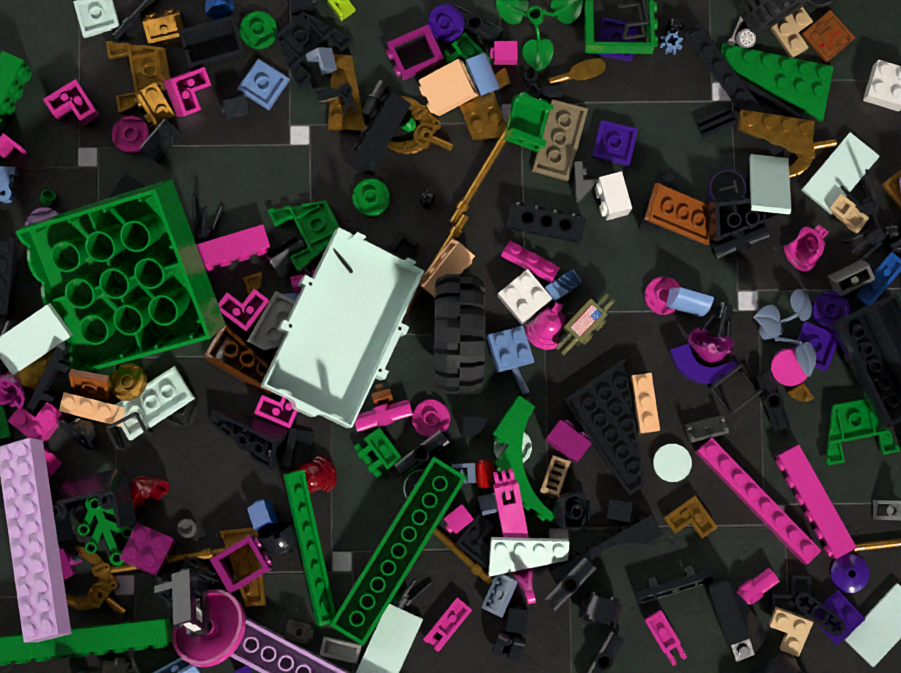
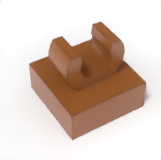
M383 383L375 385L377 392L371 394L375 407L394 403L390 389L384 390Z

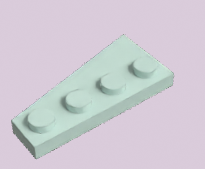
M491 537L488 575L494 576L568 560L569 540Z

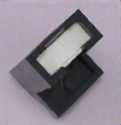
M182 569L172 574V581H165L160 585L154 586V593L173 606V625L181 629L183 628L182 624L186 626L187 635L191 638L210 634L207 582L190 569Z

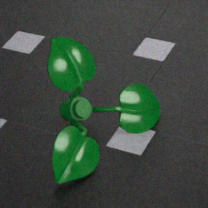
M496 0V6L505 22L516 25L522 21L523 16H528L530 22L535 26L537 40L526 42L523 46L522 54L526 63L535 71H540L550 63L554 55L552 42L549 39H540L538 25L543 22L544 15H557L560 22L572 23L579 18L584 0H552L551 9L554 13L542 10L538 6L529 8L528 0Z

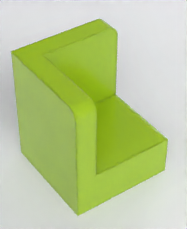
M327 0L328 5L340 21H343L355 12V7L349 0Z

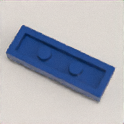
M893 252L889 253L873 272L875 280L861 286L854 296L865 306L873 304L900 273L901 259Z

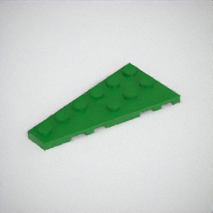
M722 44L721 54L736 74L744 76L753 84L763 87L764 90L788 104L801 109L800 111L812 115L816 120L823 121L833 66Z

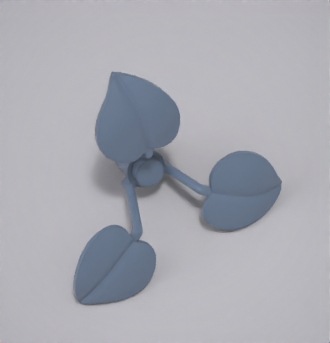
M796 289L790 298L792 309L795 311L794 315L780 321L778 309L774 305H767L761 308L753 318L760 323V335L764 340L774 338L775 341H784L798 345L795 349L796 358L806 376L809 377L816 364V353L813 346L809 342L802 343L798 340L780 337L784 331L781 324L798 316L801 321H806L811 316L812 306L808 295L803 289Z

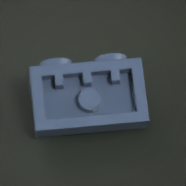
M504 574L496 575L481 608L499 617H503L518 581Z

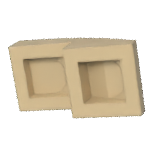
M840 194L829 210L843 224L857 234L869 217L860 213L852 201L843 194Z

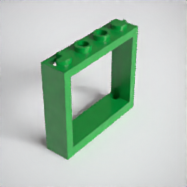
M584 0L585 53L653 54L658 40V36H655L654 30H657L658 24L657 18H654V12H657V1L646 0L650 22L646 24L647 43L594 42L593 0Z

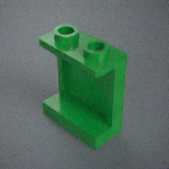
M524 92L513 97L503 140L535 152L545 148L547 140L543 139L548 113L553 110L554 105L549 104L547 100L536 99L531 94Z

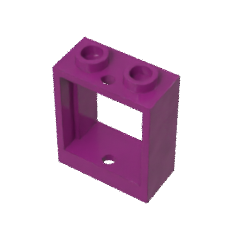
M425 25L387 42L388 49L385 50L389 60L393 59L396 65L393 66L397 77L401 76L402 81L444 63V57L429 25ZM423 35L433 58L404 70L395 47Z
M249 535L210 559L229 594L234 593L273 569L271 565L273 561L267 553L263 552L261 548L263 546L259 541V537ZM249 543L263 568L237 583L223 558Z

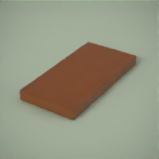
M655 183L644 220L704 245H709L711 239H709L707 203L660 183Z

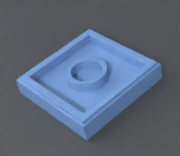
M258 58L237 90L241 93L245 92L248 98L269 111L290 79Z

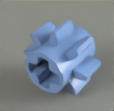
M667 31V37L661 36L660 40L664 43H661L659 47L666 50L665 54L672 52L675 55L676 48L678 50L682 49L683 46L679 43L682 42L683 38L678 37L677 31L675 34ZM670 40L672 43L675 42L674 46H672L671 43H668V41Z

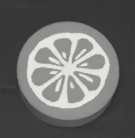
M749 29L741 30L736 36V42L739 47H752L756 42V35Z

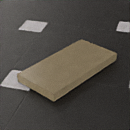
M552 99L551 104L554 107L548 113L543 139L547 140L546 146L537 152L532 172L569 181L588 108Z

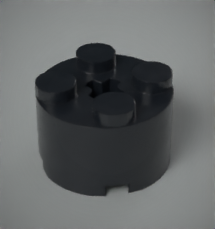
M595 591L587 592V594H583L578 618L584 617V621L600 626L608 624L610 625L609 628H615L621 609L620 599L610 596L609 598H602L601 593Z

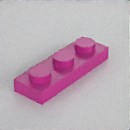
M512 241L508 242L501 255L503 258L526 270L528 269L531 273L552 283L560 268Z

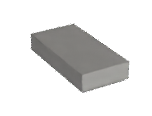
M324 636L319 656L358 664L362 645Z

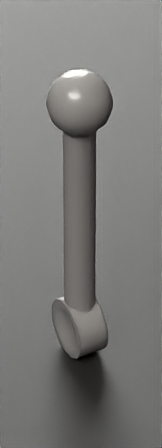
M741 16L732 37L727 42L729 45L734 46L735 37L743 21Z

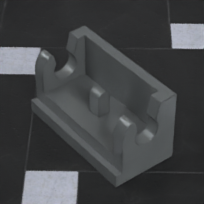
M720 415L685 424L688 442L692 443L729 433L728 427L724 423L725 417Z

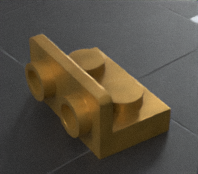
M175 8L165 10L164 14L157 15V13L145 15L146 18L143 19L142 23L148 44L180 36L178 30L184 29L180 10L175 11Z
M156 81L135 92L137 95L135 101L140 109L144 107L147 112L144 116L149 125L154 124L156 128L163 119L167 120L175 115Z

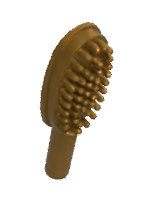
M599 58L585 60L573 66L570 72L548 78L550 85H554L570 79H590L601 74L605 70L606 65Z

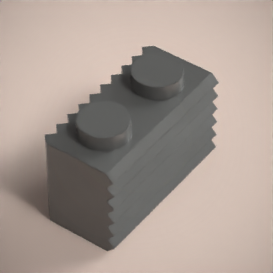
M861 259L829 275L828 279L833 291L843 296L847 292L850 293V291L857 290L858 287L860 288L864 284H868V282L871 283V281L875 280L870 265Z

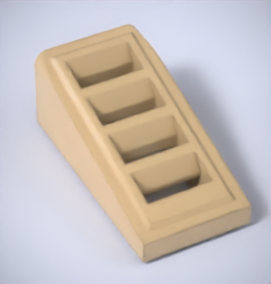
M552 455L540 490L541 495L553 499L559 497L571 461ZM555 463L564 466L565 468L563 470L553 466V464ZM551 471L560 473L562 476L552 474ZM550 478L559 482V484L548 481V479ZM546 486L557 489V491L546 488Z

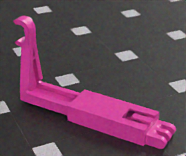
M508 469L509 477H506L505 470H502V478L500 479L498 473L493 472L495 480L493 488L503 537L529 538L517 479L515 480L513 469ZM511 491L513 503L508 502L505 505L502 492H505L506 500L511 499ZM532 568L513 571L514 580L518 581V585L525 592L528 604L536 603L532 588Z

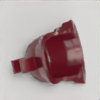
M317 455L313 461L302 464L294 470H304L309 493L321 489L322 491L330 492L337 482L336 468L332 461L324 455Z
M139 476L130 482L134 511L140 510L150 497L160 500L163 495H167L169 483L163 478L158 479L147 476Z

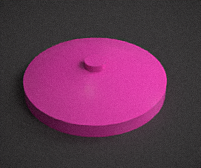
M208 590L210 634L191 638L187 635L186 626L182 624L183 628L178 629L173 625L172 641L174 648L183 660L193 666L210 667L223 662L233 654L244 636L246 627L244 609L241 603L226 591Z

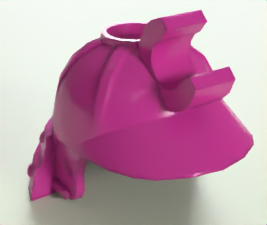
M818 225L815 230L810 227H803L798 237L789 245L784 246V252L789 262L801 271L811 270L823 253L825 245L823 238L829 231L821 225Z
M556 302L554 307L546 306L542 308L536 315L533 323L531 322L525 326L524 330L527 339L535 347L551 350L559 344L558 336L565 325V316L561 312L562 304Z

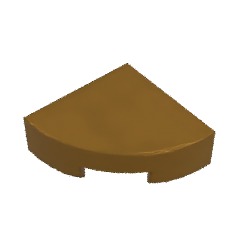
M262 272L243 278L248 295H250L253 289L257 291L260 289L263 280Z
M804 382L787 392L792 399L804 402L814 399Z

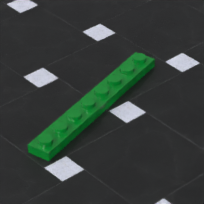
M297 470L283 475L316 625L323 626L331 623L336 613L304 470Z

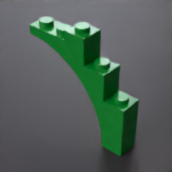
M516 396L491 433L495 436L493 440L502 446L504 443L506 444L494 464L497 466L496 470L500 473L502 470H505L507 474L508 469H513L515 480L517 479L523 508L528 511L530 508L537 512L535 516L544 522L546 519L552 521L554 518L553 513L543 505L533 492L523 466V434L535 406L521 396ZM511 491V499L506 500L505 492H502L505 505L508 502L513 503Z

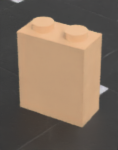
M459 59L419 80L421 84L419 89L422 95L427 97L429 102L427 106L430 112L438 116L479 95L464 62Z

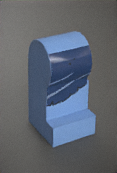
M0 166V201L3 203H10L15 198L13 179L14 177H19V169L16 167Z
M571 270L547 285L544 289L552 297L551 301L555 303L580 285L582 281L576 272Z

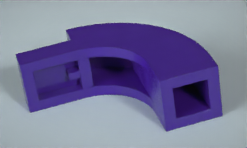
M689 344L668 351L672 363L678 372L688 380L699 384H714L721 378L720 374L724 376L737 366L736 361H732L717 367H705L695 360Z

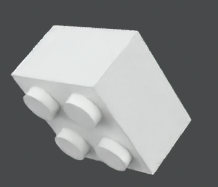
M878 60L872 67L863 101L900 111L901 66Z
M622 171L599 177L594 191L596 198H600L601 205H599L601 215L605 216L606 221L628 215L632 206Z
M528 269L498 293L499 299L521 325L552 300V297Z

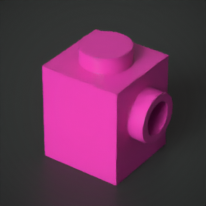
M494 41V47H490V58L494 59V65H517V41Z
M461 504L444 518L446 522L443 525L449 533L454 531L456 534L474 519Z

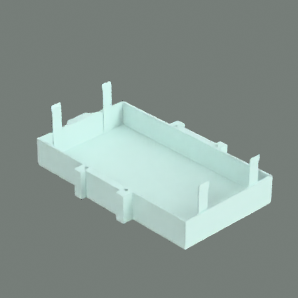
M338 228L334 231L313 277L305 275L298 284L302 289L287 320L281 321L277 328L278 331L285 333V336L264 377L261 387L289 400L292 409L309 417L320 415L345 428H352L374 379L384 380L389 371L385 370V367L399 337L406 335L409 326L401 323L425 271L414 266L416 261L410 258L402 260L363 240L366 236L359 232L353 235ZM333 248L342 256L353 270V273H349L336 256Z

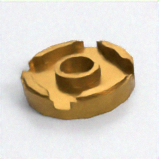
M122 364L119 366L120 368L114 370L111 374V392L119 400L132 401L140 397L145 391L147 375L137 364Z

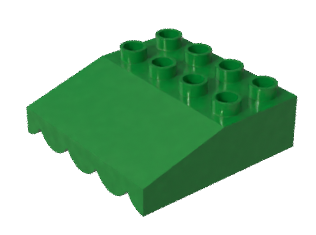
M172 179L106 198L26 225L15 231L19 240L28 248L27 261L33 276L42 283L41 296L44 306L50 303L73 334L66 339L67 342L72 344L68 351L70 355L69 361L73 363L70 369L90 372L211 339L226 325Z

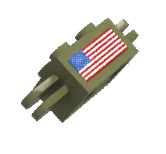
M609 293L597 304L590 299L564 326L562 332L567 336L556 346V349L559 350L569 339L572 342L561 352L562 355H565L575 344L577 346L581 343L585 345L594 336L591 332L594 329L598 331L607 322L605 319L608 315L606 311L616 301L615 298L603 309L600 306L609 298Z

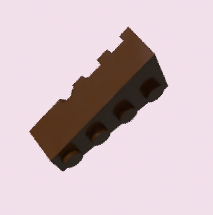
M225 325L218 331L204 354L205 360L272 398L274 393L261 387L270 366Z

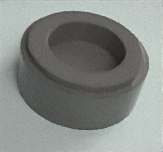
M183 519L177 525V532L183 538H190L196 534L197 524L192 519Z

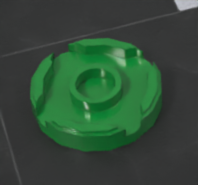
M254 11L243 18L240 34L247 46L254 49H263L269 47L276 39L275 35L278 28L270 14Z
M365 179L359 182L353 191V204L362 215L369 217L378 216L389 206V190L383 182L377 179Z

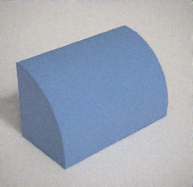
M486 53L479 54L465 61L479 97L500 89Z
M681 287L670 288L666 307L700 317L709 311L714 297Z

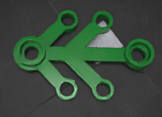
M98 497L87 498L85 506L88 512L83 523L78 527V533L84 536L90 532V524L94 515H96L98 524L90 542L85 546L86 552L92 554L97 551V544L103 533L111 552L109 556L110 562L115 566L123 564L122 560H114V555L121 556L123 551L118 549L111 530L129 539L130 536H126L124 532L126 529H130L132 532L133 528L130 526L117 528V523L106 519L103 513L104 511L115 516L114 509L105 510L100 505L93 507L92 501L96 500L98 502ZM82 526L87 527L88 530L86 533H83L81 531ZM89 544H93L95 546V549L93 551H90L88 549Z

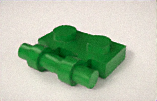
M464 32L451 44L455 52L451 55L446 50L442 55L446 59V63L449 64L460 56L466 61L485 52Z
M380 427L364 438L368 444L367 447L363 448L360 443L354 446V449L357 451L356 455L359 459H363L368 466V471L372 472L376 478L383 474L378 468L383 464L388 470L402 459ZM372 450L379 458L376 462L368 455Z

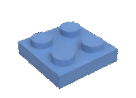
M523 326L486 336L497 373L535 362Z

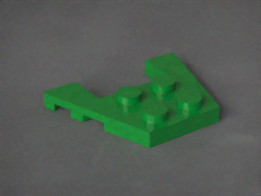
M327 201L267 210L275 227L294 219L308 247L290 256L298 274L303 271L304 266L310 265L326 250L334 231L340 228Z
M867 399L831 406L826 466L845 462L841 442L877 435L881 455L900 452L899 446L895 444L892 434L887 430L886 426L878 428L876 424L878 421Z

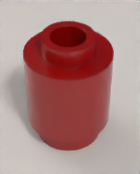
M480 460L475 465L478 488L493 487V482H495L493 475L494 464H490V460Z

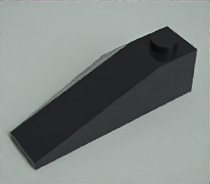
M217 407L211 408L209 422L227 438L231 437L238 443L237 447L248 451L252 455L251 459L270 470L274 469L287 444L288 429L272 421Z
M727 579L709 585L708 588L730 653L736 662L755 655L766 640L761 621Z

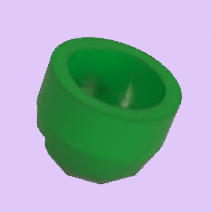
M407 115L402 119L399 126L404 131L411 132L416 127V121L413 117Z
M43 190L40 195L41 204L47 207L54 204L56 194L51 190Z

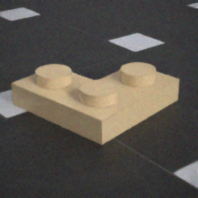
M801 7L771 27L772 32L790 58H795L808 49L799 32L811 25L813 21L805 9Z
M775 607L769 626L786 632L779 648L783 652L799 657L813 621L807 617Z

